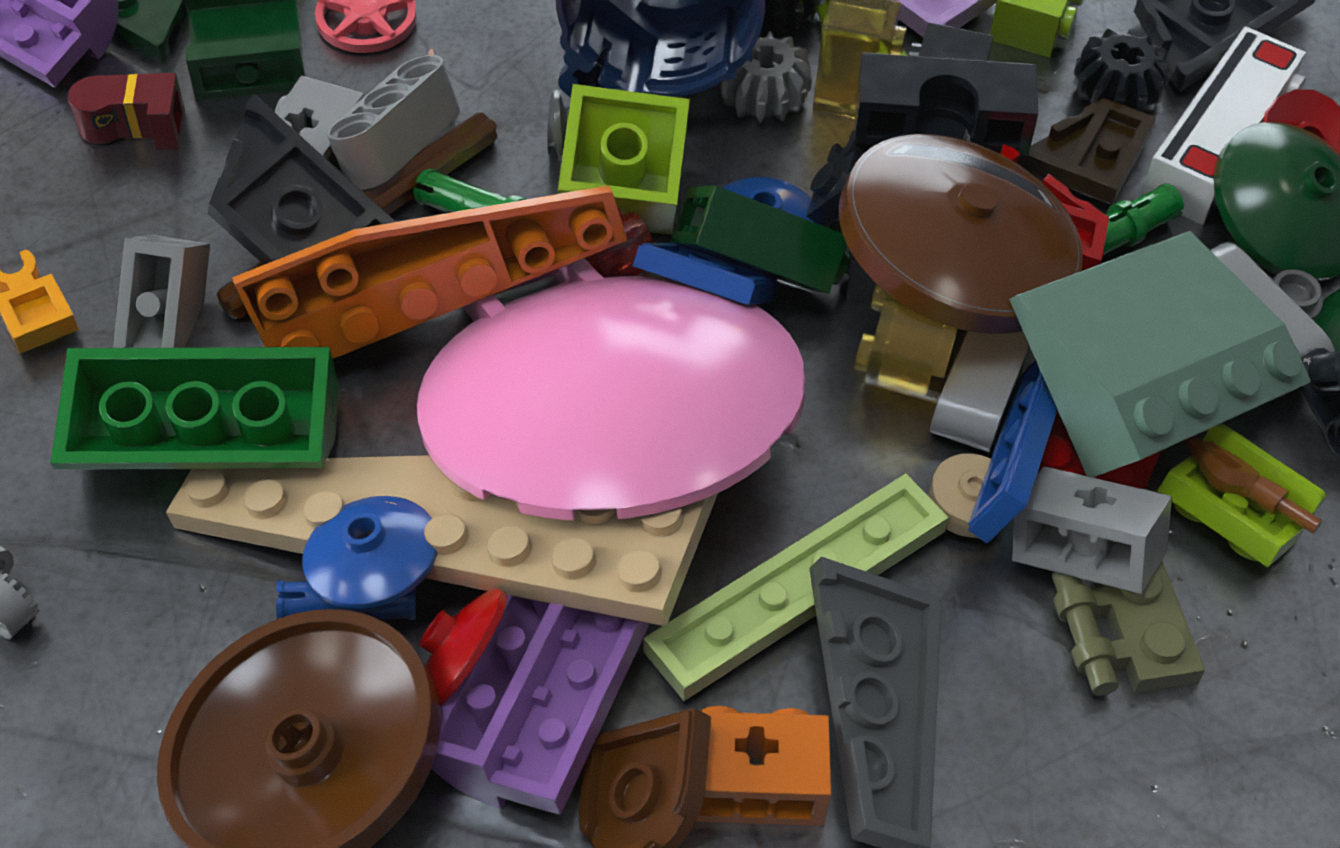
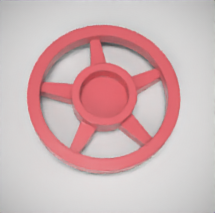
M318 0L315 8V18L320 35L331 45L349 52L372 53L389 49L405 40L415 27L417 12L414 0ZM407 8L408 12L404 22L393 31L388 24V13ZM327 9L344 13L345 19L334 31L324 20ZM351 32L360 35H371L379 32L381 35H383L381 37L373 39H353L346 37Z

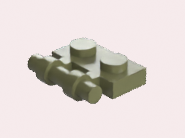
M1163 560L1142 594L1094 582L1095 589H1092L1090 586L1084 585L1081 578L1058 572L1052 573V579L1057 591L1053 602L1058 617L1062 622H1066L1069 625L1075 642V646L1071 650L1075 666L1080 674L1087 676L1094 695L1103 696L1117 690L1119 683L1114 671L1126 670L1134 694L1198 684L1205 672V667ZM1107 618L1114 641L1101 636L1096 619Z

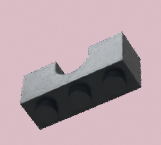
M861 52L856 89L854 144L876 145L894 137L915 134L916 125L922 120L930 117H947L956 120L967 129L970 135V142L989 148L999 154L1003 145H1007L1020 152V155L1029 156L1039 114L1036 64Z

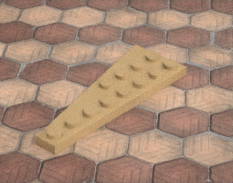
M430 455L327 458L323 468L191 469L167 509L166 514L176 529L303 554L305 545L314 529L333 519L342 511L344 505L373 496L400 497L418 504L432 518L425 527L424 535L427 542L436 549L437 557L426 579L486 591L497 587L511 596L667 626L718 493L680 508L627 519H618L616 509L577 510L574 521L551 519L520 513L518 502L491 494L485 500L474 496L449 479L433 462Z

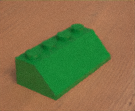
M330 347L67 348L50 464L53 470L323 468L335 442L339 384Z

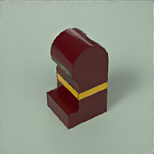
M176 73L96 75L83 78L70 88L68 101L78 133L82 139L95 144L109 143L118 138L153 139L156 150H179L185 107Z

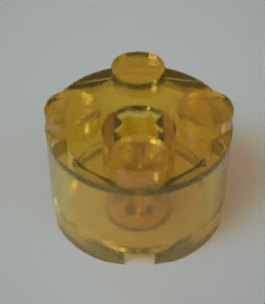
M876 284L871 309L881 312L875 336L863 333L854 370L866 373L864 385L937 404L940 392L929 389L932 375L940 378L945 377L958 328L939 323L913 311Z

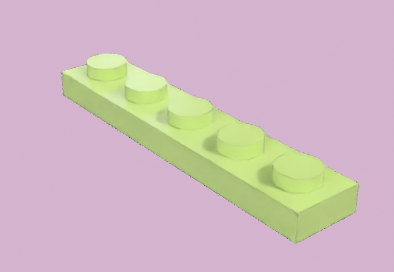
M905 473L667 623V626H662L644 637L643 652L681 699L685 701L816 616L809 568L821 556L879 575L944 533L949 517Z

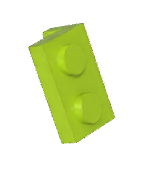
M1223 423L1209 428L1203 438L1204 441H1212L1241 458L1256 469L1260 476H1264L1289 491L1287 498L1313 515L1326 497L1324 490ZM1192 455L1171 469L1158 489L1159 493L1172 496L1173 505L1181 515L1194 522L1204 523L1226 538L1229 546L1236 553L1249 560L1259 561L1266 567H1269L1291 548L1305 530L1278 511L1271 515L1248 497L1225 493L1215 489L1208 482Z

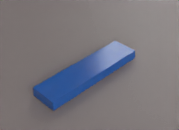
M1036 360L1020 376L968 523V531L986 543L994 538L1027 506L1058 410Z

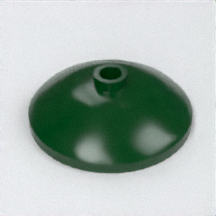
M1262 122L1244 128L1225 144L1217 158L1214 169L1215 199L1228 231L1238 245L1255 262L1276 275L1284 270H1300L1313 276L1318 283L1338 277L1340 275V153L1319 136L1287 123Z

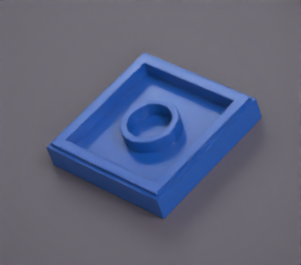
M644 243L639 245L633 263L634 267L746 305L773 302L780 283L776 277L675 243Z

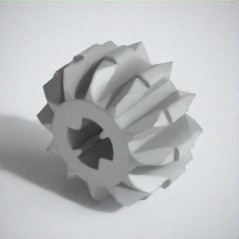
M771 31L765 38H758L753 48L752 62L747 60L746 63L737 68L736 79L729 81L724 79L720 82L724 105L735 107L738 118L750 114L756 116L759 124H761L765 117L772 116L776 120L783 122L788 112L800 113L808 91L811 90L813 76L810 73L811 65H809L807 58V49L794 47L792 37L782 40L774 39Z

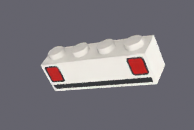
M1244 26L1154 155L1141 196L1163 183H1169L1179 191L1183 199L1184 209L1181 210L1183 212L1182 216L1203 225L1215 206H1217L1214 193V169L1221 150L1231 138L1244 128L1262 123L1264 113L1276 98L1294 89H1302L1306 77L1299 75L1298 72L1306 52Z

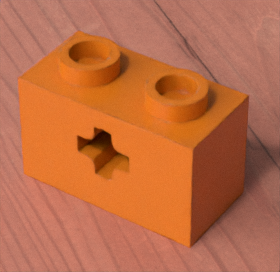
M710 706L701 710L711 717L705 794L696 822L824 826L831 797L829 715H810L808 712L796 708L779 709L771 714L740 713L736 709L727 706ZM750 759H758L759 765L750 764Z

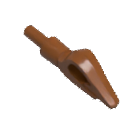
M1196 435L1186 439L1185 445L1208 482L1215 489L1225 493L1248 497L1271 515L1278 511L1312 534L1320 527L1323 520L1287 498L1289 495L1287 489L1264 476H1260L1256 469L1241 458L1214 442H1206Z

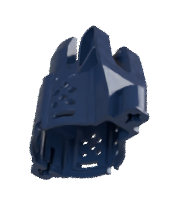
M556 0V11L562 30L560 44L565 51L564 62L566 64L559 74V88L570 98L573 84L670 97H683L709 89L724 79L728 81L736 79L737 68L741 67L747 60L752 62L753 48L759 38L764 21L765 0Z

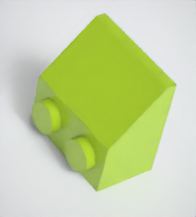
M573 84L558 194L609 186L613 192L624 229L672 235L678 202L690 99Z

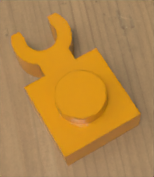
M28 250L19 252L24 264L20 271L6 274L0 269V316L20 354L79 330L75 317L52 273L41 277L35 257Z

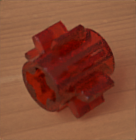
M618 208L628 241L585 257L586 261L603 278L608 276H638L646 271L634 267L633 263L639 245L653 243V240L644 221L633 212H627L622 215L620 208Z

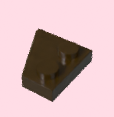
M1102 98L1084 108L1080 115L1067 117L1052 125L1049 136L1031 145L1029 156L1020 155L1017 164L1033 175L1045 178L1050 174L1072 190L1113 205L1152 133L1156 117Z

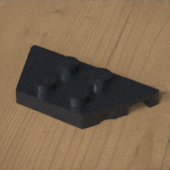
M1137 0L1134 13L1146 35H1151L1152 46H1160L1166 49L1165 59L1171 64L1169 70L1171 74L1170 79L1177 89L1183 91L1217 67L1244 26L1267 35L1314 4L1316 0Z
M254 94L248 99L243 120L226 157L223 173L217 181L209 202L208 215L263 265L353 229L395 222L260 98Z

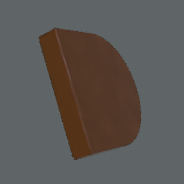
M696 708L598 734L584 764L579 803L580 830L584 837L590 839L593 848H678L683 843L697 820L704 799L711 717Z

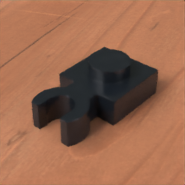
M855 129L851 132L849 142L845 148L841 147L838 143L832 146L827 157L828 163L818 171L812 180L810 189L813 191V195L806 216L819 225L828 227L839 219V200L844 185L857 160L862 154L873 147V145L854 144Z

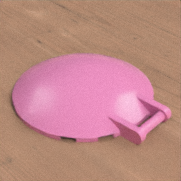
M583 258L463 306V309L474 322L449 341L431 362L423 377L417 400L419 430L431 459L449 479L474 496L485 500L491 494L518 502L520 513L544 518L574 521L577 510L616 509L618 519H627L680 508L706 499L738 483L764 465L771 458L770 447L783 433L792 434L800 419L805 403V370L800 351L791 335L775 318L755 304L746 305L670 278L644 276L603 278ZM553 275L561 282L555 286L503 304L495 296Z

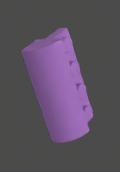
M0 0V57L55 88L85 53L97 60L104 54L115 32L118 19L117 0Z
M507 595V604L503 616L483 654L462 684L440 706V737L431 769L443 780L464 794L502 810L508 799L561 815L650 623Z

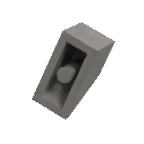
M153 234L124 238L113 348H185L204 304L210 244Z

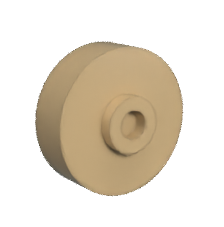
M959 454L946 459L937 467L928 496L949 517L946 526L947 530L961 536L978 538L968 531V523L991 461L990 458L978 454Z

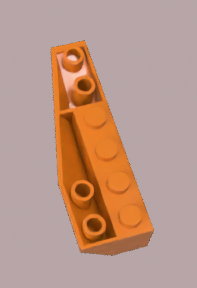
M602 186L353 229L232 277L265 347H330L332 359L628 240L613 192L609 186Z

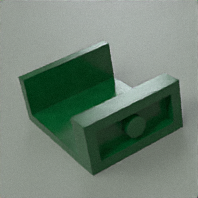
M186 0L189 12L191 45H185V55L195 101L291 91L301 75L306 76L297 0Z

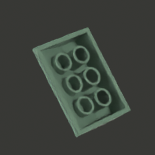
M1191 231L1009 299L1088 477L1093 478L1139 461L1311 382L1302 363L1301 355L1294 345L1285 323Z

